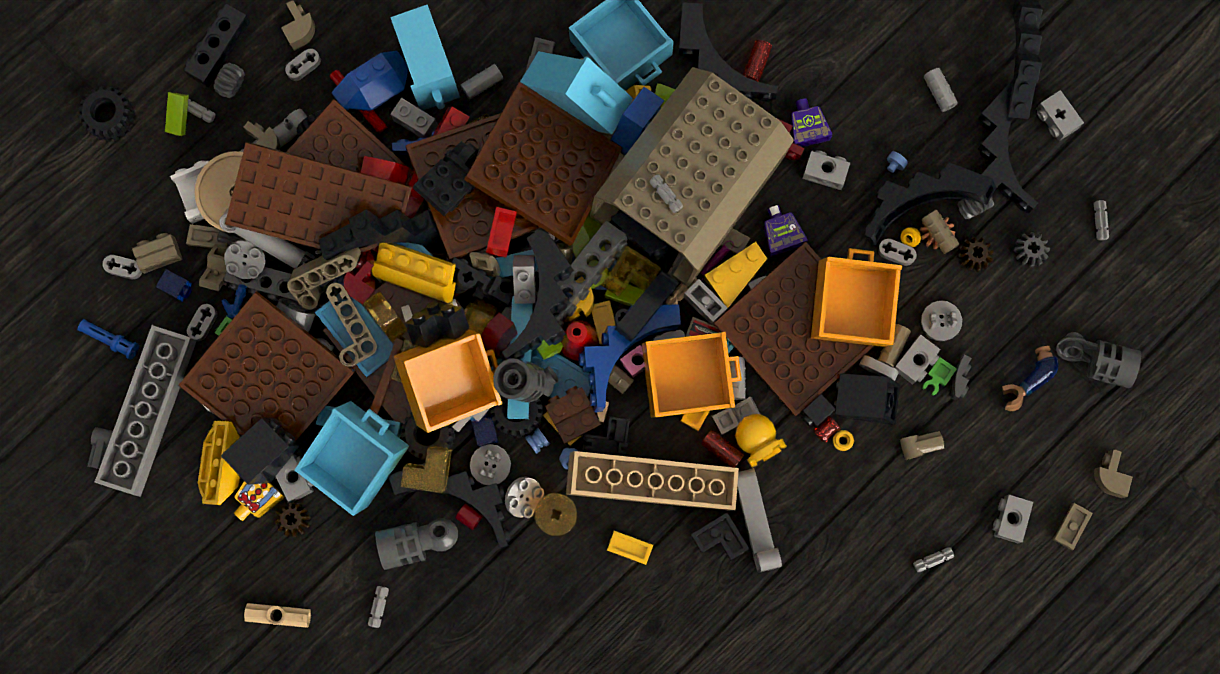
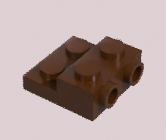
M577 386L568 389L566 391L567 395L561 398L558 395L550 398L547 401L548 405L545 406L564 444L601 426L582 387L578 389Z

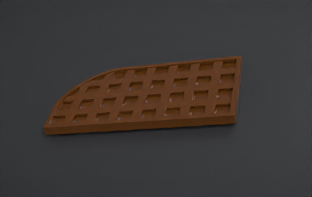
M246 142L225 224L321 249L319 239L350 224L349 218L366 209L378 218H382L396 210L405 214L412 186ZM379 243L362 246L359 249L361 252H365L379 246Z

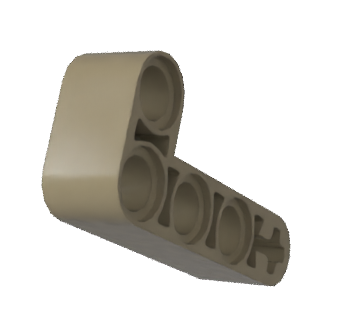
M359 247L345 251L329 260L321 256L295 268L287 283L288 290L303 308L307 310L316 308L322 294L319 285L355 269L361 255Z
M332 283L326 289L327 297L354 344L341 351L339 359L343 365L353 367L373 356L378 346L345 288L339 283ZM332 289H341L342 291L339 293L341 298L344 300L347 297L348 300L336 306L339 300L336 296H331L333 294ZM345 305H349L353 309L352 314L347 317L341 313V309ZM356 323H360L363 326L362 333L358 335L352 333V326ZM366 341L372 342L374 346L373 350L369 353H365L362 350V345ZM346 352H353L355 354V360L352 363L344 361Z

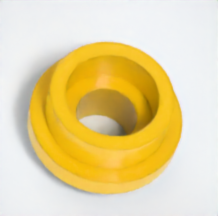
M908 227L902 231L901 241L905 245L915 247L921 241V234L918 229Z
M841 430L834 435L833 445L836 449L847 451L853 446L854 438L850 432ZM841 437L846 438L847 443L842 445L839 442V439Z

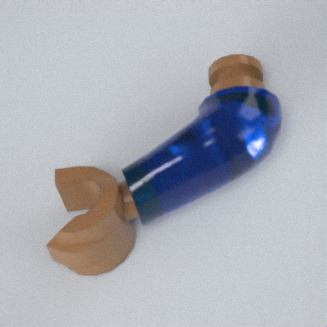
M1042 346L1035 350V353L1039 355L1037 357L1038 362L1035 363L1036 368L1019 386L1014 384L1002 386L1003 395L1013 393L1017 396V399L1007 403L1005 410H1018L1022 406L1023 396L1027 397L1035 392L1057 373L1059 361L1057 357H1053L1052 353L1049 352L1051 350L1050 346Z

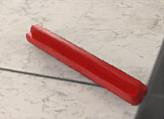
M335 70L330 74L331 79L337 86L344 79L339 70ZM359 110L378 133L386 130V124L373 110Z

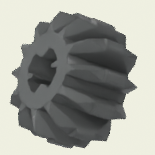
M231 63L223 65L215 79V91L223 97L231 98L235 96L244 81L245 73L243 69Z
M992 197L987 205L962 199L957 205L961 215L965 219H971L993 207L994 202Z
M1030 232L1029 236L1023 234L1021 239L1015 242L1018 246L1014 248V252L1020 253L1016 256V259L1022 258V265H1025L1027 262H1029L1030 267H1033L1035 263L1041 265L1043 263L1042 260L1048 258L1046 253L1050 251V248L1044 246L1048 243V240H1040L1042 234H1039L1036 238L1034 232ZM1030 246L1035 250L1034 253H1032L1031 249H1028Z

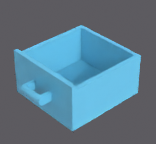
M605 0L569 27L570 41L581 55L592 60L624 90H627L637 81L640 85L645 86L662 73L658 66L673 55V40L668 37L639 0ZM653 69L655 70V72L652 73L650 76H648L646 79H644V80L642 79L645 75H647V74H648L649 72H651Z
M428 5L391 17L414 85H411V89L419 108L422 111L437 106L438 109H443L445 107L444 103L460 98Z
M538 51L520 81L594 130L611 135L616 129L622 114L633 100L624 89L586 56L581 60Z
M349 401L333 409L332 414L295 468V471L354 516L370 505L409 445L387 428L390 424L371 409L365 412L352 401Z

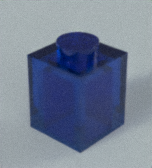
M167 269L156 285L159 290L180 301L187 298L192 289V284Z
M484 415L479 421H472L479 448L484 445L499 443L492 416Z

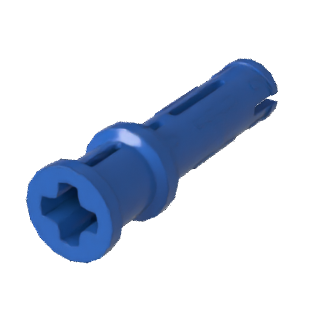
M85 319L78 326L80 332L109 345L112 351H118L126 355V358L129 360L133 359L138 352L139 344L124 339L122 335H114Z

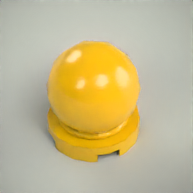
M761 414L745 416L736 428L735 436L737 443L744 452L750 454L751 457L747 461L751 467L757 466L756 462L762 459L766 461L781 452L780 448L784 449L787 447L783 439H776L774 424L768 417Z

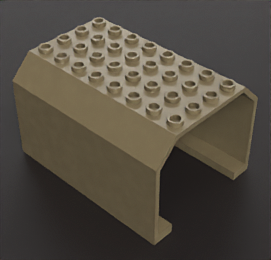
M692 67L596 193L589 217L603 225L606 220L610 223L611 216L616 215L622 210L684 256L685 259L673 273L672 277L689 288L780 165L794 139L780 120L717 75ZM657 174L661 176L664 180L663 183H666L676 195V200L679 199L683 204L681 210L676 213L671 211L669 204L664 202L656 192L657 189L653 188L650 184L652 177Z

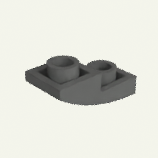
M965 354L960 358L952 380L951 394L952 399L955 401L959 397L963 398L969 389L966 386L969 380L962 375L966 376L972 366L969 362L972 358Z

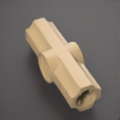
M247 603L244 617L245 622L308 628L311 609ZM276 610L282 612V618L279 621L273 618Z

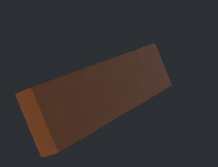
M400 335L396 337L371 406V410L377 415L396 366L393 356L401 352L405 337Z

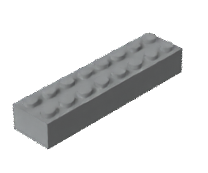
M151 326L95 483L141 497L178 395L179 384L184 378L197 341L185 335Z

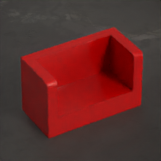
M496 207L486 253L507 257L516 211Z

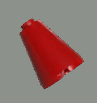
M575 320L562 327L567 334L563 336L564 339L561 341L563 344L561 352L567 358L579 361V353H582L584 347L598 346L599 340L596 329L590 323L583 320Z

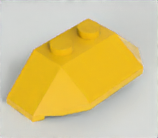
M214 421L212 429L203 442L198 477V487L203 504L221 505L239 487L240 476L221 457L240 438L233 423L229 421Z

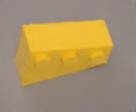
M754 242L705 274L704 281L710 290L730 309L745 290L748 283L754 279L766 264L767 257L758 244Z

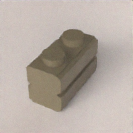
M168 233L156 236L155 240L150 242L149 240L140 241L136 247L132 248L138 268L144 274L183 260L175 237L171 234L168 235Z

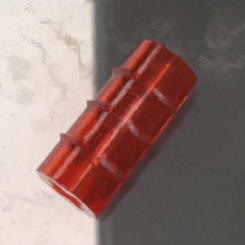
M763 40L755 41L743 76L759 82L772 48L770 43Z
M713 430L701 442L708 451H711L716 457H719L732 468H735L745 455Z

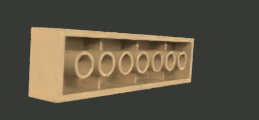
M573 451L569 455L566 495L730 511L736 509L739 468Z

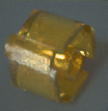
M548 494L536 506V523L544 533L550 536L559 537L566 535L577 523V509L573 501L563 494ZM556 510L557 512H562V514L559 515V520H556L555 518L551 519V516L553 515L552 511Z

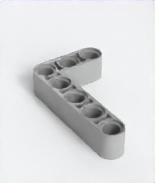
M752 468L738 472L737 492L757 572L782 567L778 548H774L755 470Z

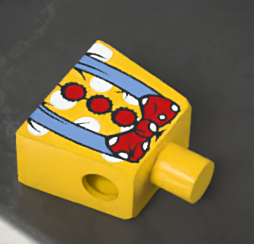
M244 481L234 497L241 503L234 514L242 521L250 513L260 518L283 500L285 495L272 483L248 485Z

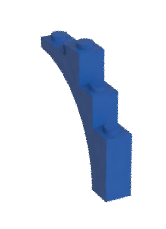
M679 304L662 305L632 342L615 330L616 326H607L605 332L602 333V345L605 346L584 347L582 353H579V366H583V372H591L588 375V382L593 390V393H590V405L594 406V412H603L605 409L609 376L615 363L633 344L648 336L660 332L674 331L681 325Z

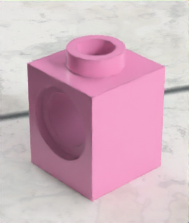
M641 345L620 359V363L632 378L645 370L644 362L641 365H635L632 362L635 356L643 358Z

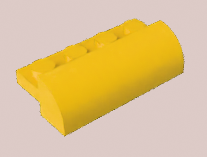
M393 242L379 243L377 260L374 261V266L372 267V274L375 278L445 303L453 301L456 282H453L456 264Z

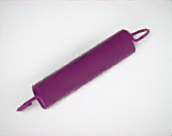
M729 241L724 243L701 270L700 273L703 276L713 270L724 256L729 253L730 250L725 246Z

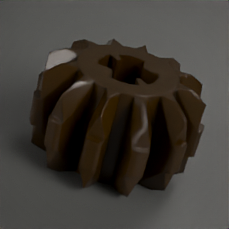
M972 237L971 242L965 240V246L959 248L962 253L959 254L958 258L965 259L961 265L965 266L968 264V271L975 267L976 272H979L981 267L986 269L988 268V263L993 261L990 255L994 253V250H988L991 244L987 243L984 245V238H981L978 242L976 237ZM977 251L980 255L975 258L973 253Z
M289 502L288 508L285 505L281 506L283 513L276 512V515L281 518L275 520V524H281L277 530L279 532L285 530L284 536L288 537L291 533L292 537L295 538L297 537V530L303 535L305 531L302 527H310L308 523H305V520H310L311 516L305 515L308 509H301V503H297L294 507V503ZM290 516L297 519L296 523L292 522L291 525V521L289 520Z

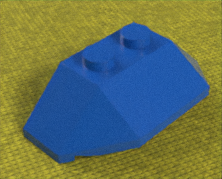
M398 51L380 53L348 73L332 91V95L344 109L372 111L405 90L408 65Z

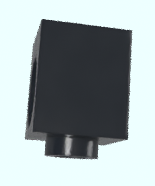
M820 394L802 411V419L809 427L813 425L816 428L835 408Z

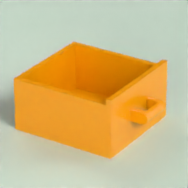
M851 248L848 249L847 259L826 257L819 260L811 338L881 347L893 345L902 265L873 262L874 251ZM853 254L868 255V261L852 260Z
M469 329L456 340L441 337L427 348L418 346L393 356L416 425L427 433L493 406L502 405L500 395L496 391L493 382L494 372L498 367V363L493 349L485 351L480 333ZM487 356H490L494 370H491Z
M726 332L641 343L651 417L735 407L732 382L742 381L739 356L729 357ZM729 361H734L736 378L731 379Z

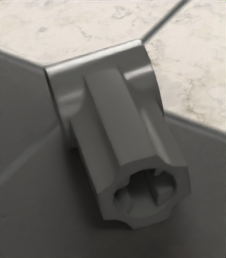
M94 428L91 435V445L93 446L87 467L100 468L113 430Z

